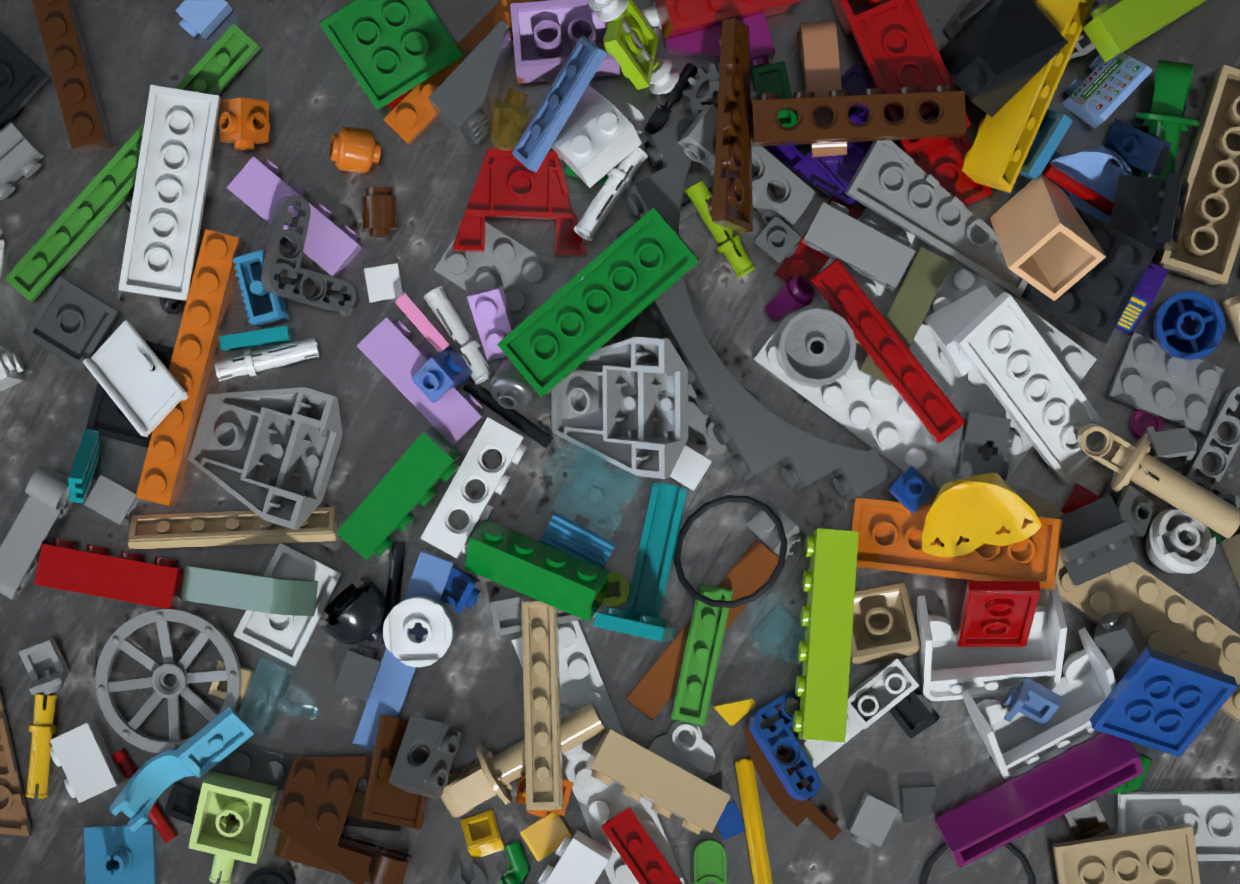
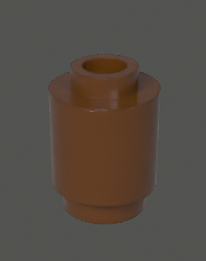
M365 188L366 196L362 197L363 230L370 231V237H390L391 231L397 230V196L393 195V188Z

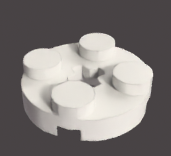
M423 596L409 597L395 605L383 625V639L386 648L400 662L411 667H425L435 663L445 655L454 635L453 622L446 607L440 602ZM416 622L421 623L422 627L428 630V634H424L421 641H417L416 636L409 633V628H414Z

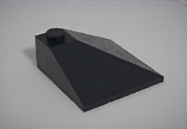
M990 0L939 53L952 79L962 91L965 90V95L969 100L993 117L1068 41L1032 0Z

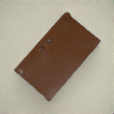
M380 715L361 818L421 830L427 797L407 793L388 783L409 720Z

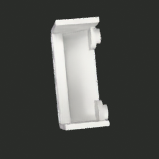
M1057 584L1055 590L1049 589L1048 606L1037 605L1025 647L957 646L956 638L957 630L951 631L950 621L936 614L928 615L925 595L918 596L916 628L921 645L918 654L921 685L926 699L931 701L963 699L961 693L968 690L972 698L1007 695L1012 686L1018 688L1026 677L1049 690L1056 688L1060 684L1067 625Z
M1085 627L1079 630L1084 649L1075 651L1066 658L1062 668L1064 677L1061 678L1060 684L1051 690L1063 698L1060 707L1045 725L1020 712L1015 715L1011 722L1004 720L1007 707L1005 708L1001 701L986 699L976 705L968 690L961 693L971 720L1005 780L1025 774L1034 769L1040 762L1050 761L1063 754L1068 748L1074 745H1081L1093 739L1100 732L1092 729L1090 718L1117 683L1112 667Z

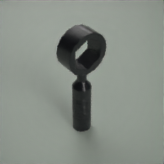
M691 63L685 65L675 87L667 93L666 103L664 106L658 105L648 120L644 131L653 135L662 130L671 115L670 107L673 103L680 100L683 90H686L689 86V77H695L698 72V68Z

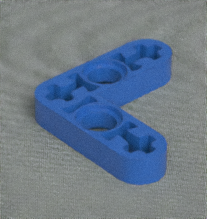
M794 688L756 711L749 720V729L788 794L798 801H804L819 792L821 780L790 729L793 726L794 716L787 711L786 701L789 698H794L799 702L801 700V697L796 696ZM778 713L781 719L769 727L770 729L765 728L763 730L760 727L763 719H769ZM779 745H786L792 750L793 758L790 763H784L779 760L777 756ZM798 763L800 764L801 768L788 774L787 770L793 768ZM807 778L810 784L806 786V789L799 790L797 783L800 782V779Z

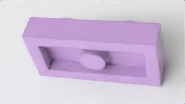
M503 286L470 293L467 299L487 361L507 357L497 344L515 329V325Z

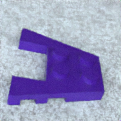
M858 62L841 76L842 90H849L850 96L864 95L863 90L870 89L861 65ZM854 107L856 111L849 117L850 120L855 124L866 122L867 115L864 109ZM873 141L847 142V155L811 158L810 152L803 156L794 145L762 147L803 182L851 207L857 201L846 195L845 191Z

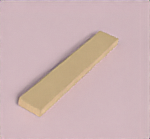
M317 507L298 530L265 521L252 510L131 515L128 546L130 550L336 541L338 512L337 507Z
M538 600L522 601L526 810H563L558 609Z

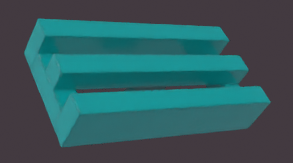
M281 326L219 336L220 349L229 352L293 342L292 328Z
M85 429L68 475L70 502L84 503L100 457L98 430Z

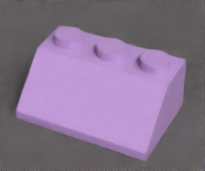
M547 0L510 4L518 84L555 81L582 35L591 39L606 51L603 38L606 34L608 21L603 22L597 18V11L590 8L589 0ZM607 52L593 77L620 75V65Z

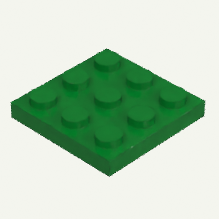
M352 0L319 22V25L376 110L384 107L464 55V52L429 0Z

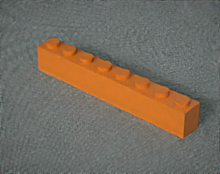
M205 229L169 366L170 373L187 392L188 398L184 401L181 400L152 431L136 498L167 506L177 505L188 463V456L194 440L219 344V336L222 333L236 279L237 270L234 269L236 264L232 261L234 257L242 256L245 241L239 237Z

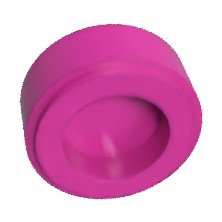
M1138 409L1130 416L1128 425L1131 434L1139 440L1147 427L1153 426L1155 432L1164 429L1165 421L1162 418L1152 416Z

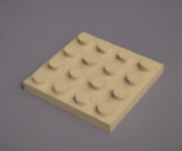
M1190 823L1052 844L1058 884H1201L1194 830Z

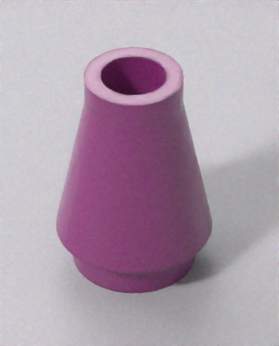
M802 275L788 277L773 299L765 306L766 313L772 320L780 321L783 317L810 305L812 298L815 296V289L810 281Z

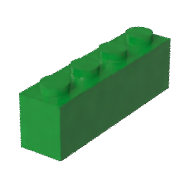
M428 428L422 432L336 533L365 560H368L374 554L381 557L394 543L390 538L397 529L403 532L415 519L412 511L419 504L425 507L436 495L437 491L433 487L439 480L448 481L458 470L459 466L455 462L462 454L434 428Z
M484 520L470 537L464 568L588 622L603 603L610 571L600 568L593 563L581 560L562 550L550 547L531 537L524 536L488 520Z

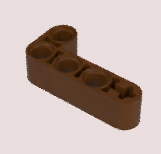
M279 833L274 850L276 856L339 874L285 834ZM341 834L338 847L372 857L365 878L366 883L405 884L413 858L410 854Z

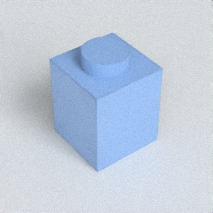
M184 0L175 11L182 18L178 24L193 38L199 33L207 40L232 13L233 9L225 0Z

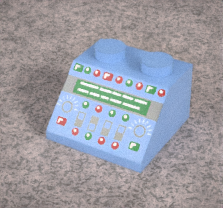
M1123 52L1106 63L1099 54L1088 66L1092 73L1085 80L1078 76L1065 90L1069 97L1062 104L1087 128L1093 131L1117 109L1153 70Z

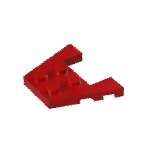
M488 148L453 242L452 251L479 253L485 251V217L523 218L555 221L554 256L585 257L587 255L585 242L583 243L582 237L573 229L578 224V220L569 199L568 187L557 153L549 151L537 172L527 169L512 155L514 149Z

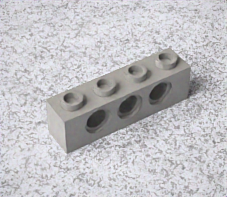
M712 104L699 113L678 141V144L684 148L685 154L695 162H701L707 167L714 178V142L716 141L718 108ZM752 147L753 207L763 215L762 218L766 223L773 216L777 215L789 226L794 225L817 193L764 147ZM767 185L774 189L776 194L775 200L768 195Z

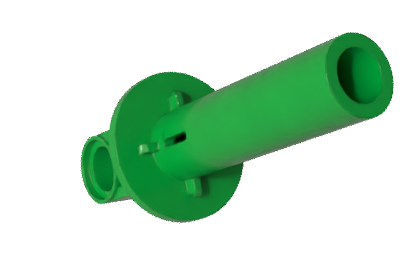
M1158 60L1151 112H1135L1133 118L1144 120L1142 124L1150 126L1149 133L1171 142L1172 145L1160 176L1152 175L1142 170L1141 177L1167 180L1168 172L1174 173L1181 131H1188V126H1200V121L1185 116L1187 98L1192 85L1194 64Z

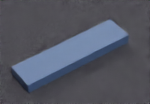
M583 35L579 38L512 151V155L518 161L534 172H537L607 54L595 42Z

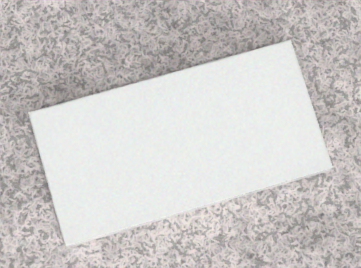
M1240 790L1132 791L1125 794H1116V834L1190 823L1194 830L1198 861H1240Z

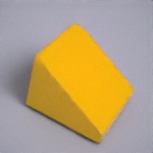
M749 696L715 703L713 707L730 726H733L756 705V702Z
M493 809L460 819L467 849L473 859L505 849Z
M551 812L547 813L546 818L540 817L520 832L537 862L555 852L565 836L572 839V835L561 817Z

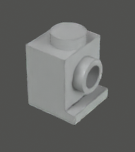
M1153 426L1146 428L1144 434L1148 433L1152 436L1151 449L1148 453L1150 456L1175 471L1188 468L1197 452L1196 439L1194 435L1190 434L1188 427L1180 429L1164 428L1158 432H1155Z

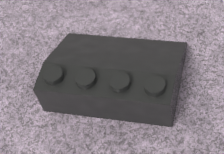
M503 20L495 26L428 98L438 120L468 148L473 143L476 145L482 143L491 132L488 127L492 124L514 50L508 25Z

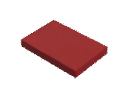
M968 581L956 635L957 646L1025 647L1041 592L1040 582Z

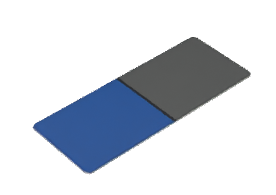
M721 771L702 779L731 795L717 822L723 840L745 832L743 819L723 772Z

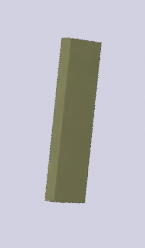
M920 247L885 317L886 321L908 348H910L952 264L951 261L923 247ZM866 355L859 371L891 386L870 357Z

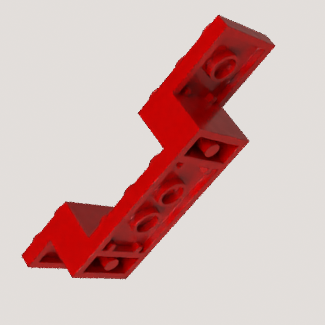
M831 0L845 34H853L876 88L885 89V94H898L899 88L920 87V92H934L935 86L953 85L916 0ZM928 103L920 105V116L927 121L935 120L937 113L934 106ZM888 105L885 107L891 122H899L901 120L902 114L897 106ZM966 114V130H967V129L969 128V126L971 125V123H970V121H969V119H968V116H967V114ZM967 133L962 137L894 140V143L909 155L915 164L927 174L933 176L939 182V185L952 196L957 197L965 204V207L993 194L990 187L975 183L962 171L965 155L972 148Z

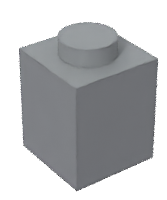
M101 474L98 479L94 477L91 480L86 494L88 498L84 505L119 525H127L141 499L136 498V490L109 475Z
M864 791L847 825L849 832L853 833L851 839L867 848H870L872 843L881 847L899 809L895 805Z

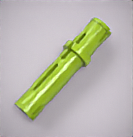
M701 179L684 191L717 242V251L719 253L723 252L736 277L740 278L754 270L756 265L753 264L740 242L742 237L739 233L735 234L733 230L712 222L708 212V200L713 196L704 183V179Z

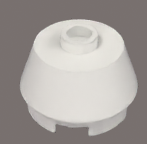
M1177 508L1166 509L1154 518L1145 542L1149 560L1155 567L1167 573L1189 574L1200 571L1207 565L1216 547V537L1211 538L1208 527Z

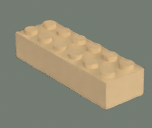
M1228 65L1221 66L1213 74L1199 118L1200 126L1196 128L1182 174L1189 183L1177 251L1158 249L1153 262L1169 272L1216 287L1228 283L1240 245V69Z

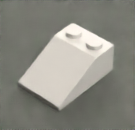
M588 85L551 148L590 188L640 146L642 142L633 124L609 100ZM536 111L526 119L528 124L530 123Z

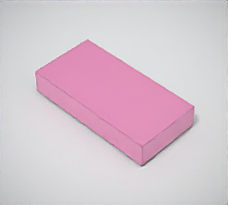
M403 293L396 299L398 307L438 353L452 347L406 293Z

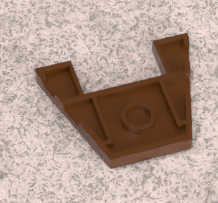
M373 756L295 757L272 826L319 858L331 869L348 879L352 884H364L372 857L338 847V842L359 778L369 779Z

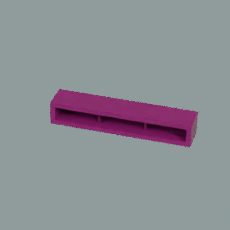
M1099 732L1093 739L1081 745H1074L1068 748L1063 754L1050 761L1040 762L1034 769L1019 777L1009 778L1003 785L990 792L980 793L972 801L958 808L947 810L941 817L935 819V822L958 867L961 868L1144 773L1141 759L1130 741Z

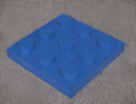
M1146 647L1090 718L1091 726L1094 730L1180 757L1237 689L1238 685L1233 676Z

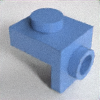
M1026 677L1018 688L1012 686L1003 702V705L1007 706L1004 720L1011 722L1015 715L1020 712L1045 725L1060 707L1063 697Z

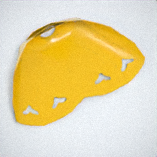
M998 473L972 475L951 480L949 483L941 486L926 516L922 533V551L938 557L963 556L972 553L984 543L1006 546L1023 541L1034 535L1041 528L1042 524L1035 511ZM1024 518L1033 520L1032 524L1028 523L1024 529L1022 528ZM1002 526H1005V528L1010 531V534L1003 532L997 535L996 532L999 531L1002 528ZM960 536L969 539V542H961L960 545H956ZM936 538H939L941 543L944 544V547H941L938 544L931 545V543L934 542Z

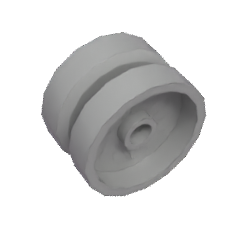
M815 308L802 311L786 324L779 335L776 352L779 365L788 378L799 385L817 388L830 385L846 374L855 358L856 341L853 330L844 318L833 311ZM817 341L822 343L823 346L820 349V354H814L811 351V343L814 344Z

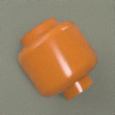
M343 126L337 134H332L329 160L334 161L337 169L367 173L372 163L379 162L381 143L375 142L374 133L371 130Z

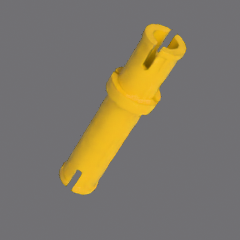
M39 692L34 694L33 723L29 724V732H32L25 796L34 798L36 784H39L38 799L48 798L50 748L52 747L50 740L52 739V734L56 733L57 725L53 724L57 694H48L47 704L44 707V694Z

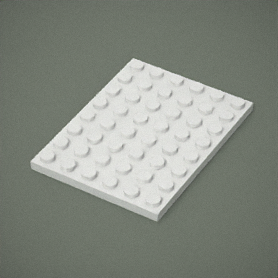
M868 207L858 219L860 221L863 217L873 221L880 226L879 232L890 238L892 234L905 238L911 243L909 248L916 251L898 286L893 291L844 266L884 318L920 247L952 262L925 317L984 285L995 298L1003 292L1008 293L1003 288L981 277ZM829 258L819 272L835 260ZM815 289V296L812 298L811 304L787 315L753 360L870 448L876 447L882 457L902 472L913 466L936 489L933 495L937 496L942 485L954 480L963 426L940 444H937L892 385L888 386L859 371L867 354L857 341L855 358L846 374L830 385L817 388L799 385L788 378L780 367L776 350L779 335L786 324L802 311L815 308L833 311ZM1013 297L1078 386L1097 359ZM923 320L909 350L961 416L965 418V413L975 412L1011 419L1010 427L1015 428L1014 441L1011 448L1006 447L1004 461L1009 462L1008 479L1033 445L976 370L960 378L955 377L928 325ZM817 341L814 344L811 343L810 349L814 354H820V349L823 345ZM986 442L983 446H978V453L983 454V460H985L986 456L993 455V448H988L989 442Z

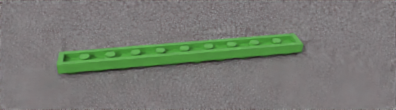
M233 23L175 89L219 95L261 48ZM144 123L4 278L28 301L34 302L134 190Z

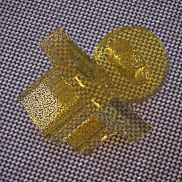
M508 88L504 101L496 99L493 108L491 141L496 148L509 151L513 150L518 144L529 121L530 109L525 108L528 100L527 93Z

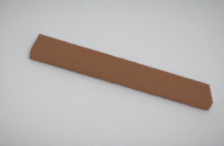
M755 539L717 587L733 590L731 601L751 595L769 579L778 564L779 557ZM748 603L735 608H729L725 631ZM691 619L625 698L651 721H653L677 690Z

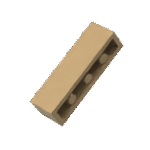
M611 729L602 732L585 764L586 767L593 770L591 777L608 786L611 781L623 787L621 793L637 802L641 798L653 803L651 810L668 819L671 814L683 820L681 826L697 835L700 834L701 830L709 833L713 832L731 795Z

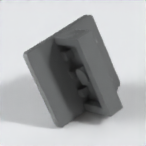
M1105 496L1055 518L1063 520L1059 555L1072 584L1075 586L1138 559L1136 550L1129 537L1134 534L1129 520L1121 519L1111 496Z

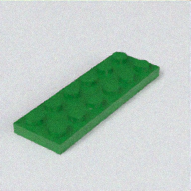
M653 207L497 345L542 398L701 262V260L659 210Z

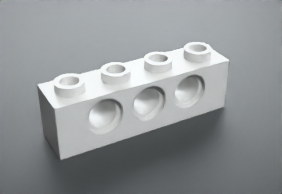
M487 417L421 539L455 558H459L461 553L467 555L469 540L477 524L488 520L494 508L489 505L495 492L501 495L510 480V476L506 475L512 462L518 465L527 449L522 444L525 438ZM492 449L498 450L502 455V463L496 469H488L483 462L485 453ZM475 479L481 480L486 488L484 496L477 500L470 498L467 494L468 484ZM459 509L465 511L469 517L468 525L462 530L455 529L450 522L451 514Z

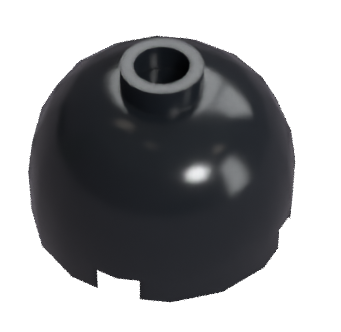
M370 577L360 578L364 584L358 588L353 584L346 587L324 610L329 615L326 621L321 618L319 619V626L336 641L350 645L359 644L366 639L372 642L382 634V624L387 617L388 605L383 592Z

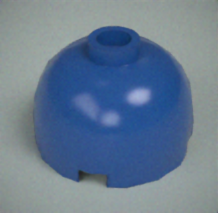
M1197 291L1179 292L1166 299L1156 311L1153 322L1154 338L1160 348L1171 357L1185 361L1201 359L1214 352L1226 328L1224 313L1218 303Z

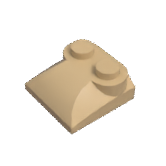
M906 582L855 592L851 644L852 663L872 665L893 661L896 658H907L920 651L921 645Z

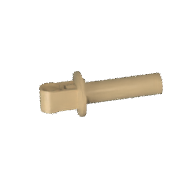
M1096 423L1087 424L1081 428L1077 437L1079 447L1088 456L1117 472L1111 489L1115 492L1120 491L1130 481H1133L1227 539L1240 526V509L1148 454L1151 449L1150 443L1152 440L1150 434L1145 433L1133 445ZM1094 431L1101 432L1104 436L1102 446L1098 449L1087 448V436ZM1145 470L1156 475V477H1152L1151 475L1147 474Z
M593 702L561 719L562 754L607 730ZM525 739L494 756L491 751H488L480 743L475 746L478 757L477 761L459 771L448 774V782L444 787L441 799L452 817L455 818L468 813L475 806L495 795H498L505 804L512 802L510 792L512 786L510 782L526 774Z

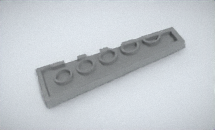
M873 141L847 187L845 194L981 277L1003 288L1014 297H1021L1028 282L1008 268L994 230L981 218L978 219L957 197L952 196L939 185V182L933 176L927 174L915 164L914 160L893 141Z

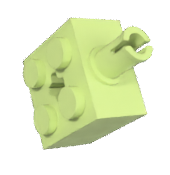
M210 771L204 779L188 848L215 854L211 874L209 875L210 882L216 884L222 871L219 884H230L235 859L257 864L264 850L278 786L215 771ZM232 814L236 815L238 821L232 819Z

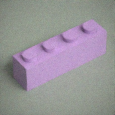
M254 156L227 186L233 194L270 225H272L276 204L281 198L293 195L304 197L307 194L292 179L288 184L282 181L277 176L281 170L267 158L260 162ZM319 202L314 206L309 203L311 213L303 252L332 277L337 278L362 249L356 243L360 236L345 224L340 228L330 221L333 214ZM293 206L288 207V212L292 213V217H297L298 211L294 210ZM284 225L283 229L295 230V227Z
M386 317L357 347L452 446H455L484 418L479 413L483 408L482 405L470 393L464 397L455 387L448 390L437 402L432 403L412 381V376L433 354L422 343L417 348L408 339L412 333L399 319L392 323Z

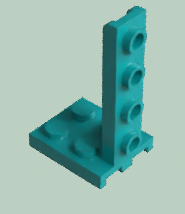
M654 481L626 609L607 607L606 612H596L594 627L661 642L674 640L676 627L666 625L667 619L662 618L661 615L687 500L688 488Z

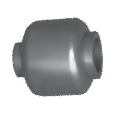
M509 359L503 360L498 364L490 383V393L493 399L506 409L527 406L532 401L535 389Z

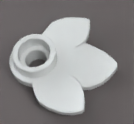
M678 720L670 726L668 734L655 738L648 748L649 751L691 774H694L696 768L705 772H712L714 768V750L712 746L702 739V732L697 724ZM682 730H688L691 734L687 742H681L678 739V735Z

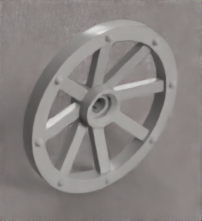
M177 608L151 610L137 615L121 625L106 642L98 660L95 677L97 699L103 715L110 726L130 744L145 751L158 754L168 750H176L191 738L181 739L179 695L185 698L209 722L219 715L188 686L189 683L227 681V693L219 714L229 706L236 711L242 687L239 659L228 637L207 618L197 613ZM168 621L183 623L200 631V634L179 662H175ZM156 622L164 664L159 663L127 640V638L139 628ZM210 639L220 652L226 670L188 672L187 668ZM118 649H121L152 671L153 675L150 677L110 681L111 668ZM170 673L176 676L177 683L175 685L167 683V674ZM153 687L155 692L128 723L119 712L112 692ZM163 698L168 700L169 740L152 738L137 730Z

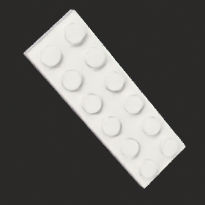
M150 85L118 290L187 301L195 267L221 101L220 96Z
M1003 292L967 325L953 341L1061 483L1068 486L1095 460L1088 456L1078 445L1077 437L1081 428L1091 423L1099 424L1108 430L1109 428L1010 294ZM1099 431L1091 432L1086 438V446L1089 449H1098L1104 442V436Z

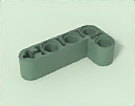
M184 565L180 600L270 614L314 616L318 581Z

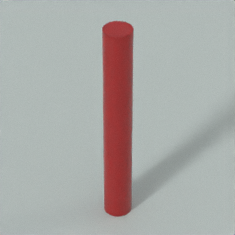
M1047 163L1042 175L1111 217L1114 204L1112 201L1055 165Z
M122 748L111 756L128 782L137 770ZM155 801L149 812V817L164 842L167 843L175 838L177 834Z

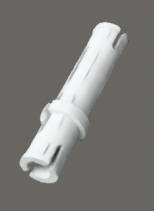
M637 147L607 173L608 179L578 224L573 228L579 236L588 241H593L595 234L611 213L625 189L629 190L633 185L632 178L644 160L647 159L648 155L642 149Z
M440 286L425 294L423 298L432 309L456 352L465 359L466 365L473 372L471 377L475 384H480L492 377L494 371L480 351V343L478 340L474 341L468 332L464 322L445 293L444 288Z
M312 336L262 350H243V354L214 360V366L220 382L247 374L252 377L256 376L257 372L319 358L320 353L316 338Z

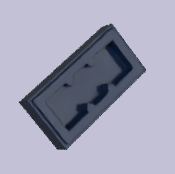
M1115 119L1104 147L1117 153L1123 161L1152 175L1160 176L1172 143L1126 121Z

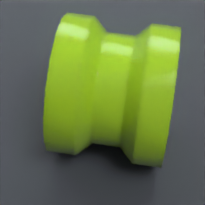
M613 571L609 573L603 604L606 606L614 607L626 601L630 587L624 575Z

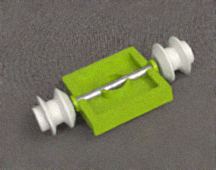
M589 0L590 8L597 11V18L603 22L608 21L606 34L603 38L604 47L608 54L612 55L618 62L623 75L630 79L637 90L649 87L650 92L653 94H666L670 92L679 80V72L677 69L672 68V62L669 58H655L659 38L633 0Z

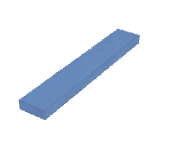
M421 550L404 599L423 596L440 602L454 561ZM416 622L414 628H409V633L415 635L417 641H421L423 635L428 634V630L422 627L421 623ZM387 648L352 743L372 752L374 751L380 715L399 718L417 668L403 664Z

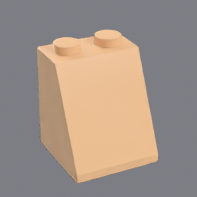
M1042 174L1038 180L1033 179L990 217L1008 268L1053 301L1057 300L1106 258L1104 251L1065 192Z

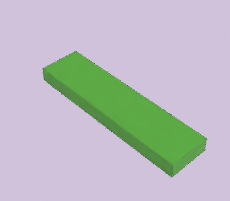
M699 583L697 590L698 593L712 600L731 601L733 594L731 589ZM697 599L695 600L671 719L705 726L729 608L711 607Z

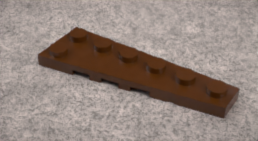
M736 18L722 20V32L719 36L721 57L713 197H710L708 200V212L712 222L738 233L753 232L749 26Z

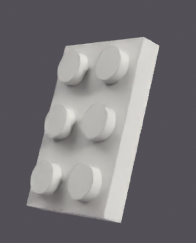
M280 543L264 575L318 581L314 616L279 615L246 610L233 636L293 666H297L343 573Z

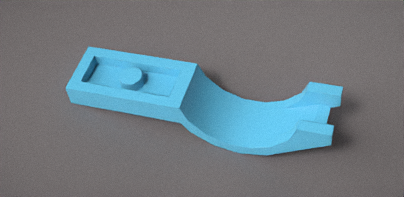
M229 706L178 749L159 753L145 762L134 773L109 807L111 813L115 816L121 811L130 818V821L127 823L128 828L134 832L148 821L152 806L165 789L184 777L195 776L201 778L254 735L252 727Z

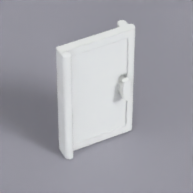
M128 320L118 327L90 359L86 358L83 360L84 365L141 436L147 437L181 400L184 401L188 398L187 392Z

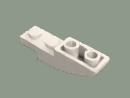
M896 658L848 693L845 742L798 739V735L796 739L815 768L862 729H867L919 687V684Z

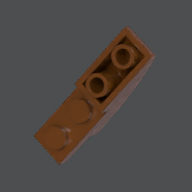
M747 723L743 727L746 745L753 765L771 798L796 827L807 817L833 841L841 832L839 826L836 825L839 818L826 805L819 809L811 801V798L798 801L788 794L751 734L749 724ZM784 747L779 752L777 751L780 761L784 763L792 761L793 756ZM793 767L787 770L788 774L793 773L797 768ZM801 782L797 783L799 790L806 789Z

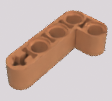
M835 20L799 23L797 28V47L799 59H802L804 91L814 92V97H828L829 91L842 90ZM818 108L813 112V118L817 124L826 126L831 123L832 116L827 109ZM847 142L809 144L811 158L847 155Z

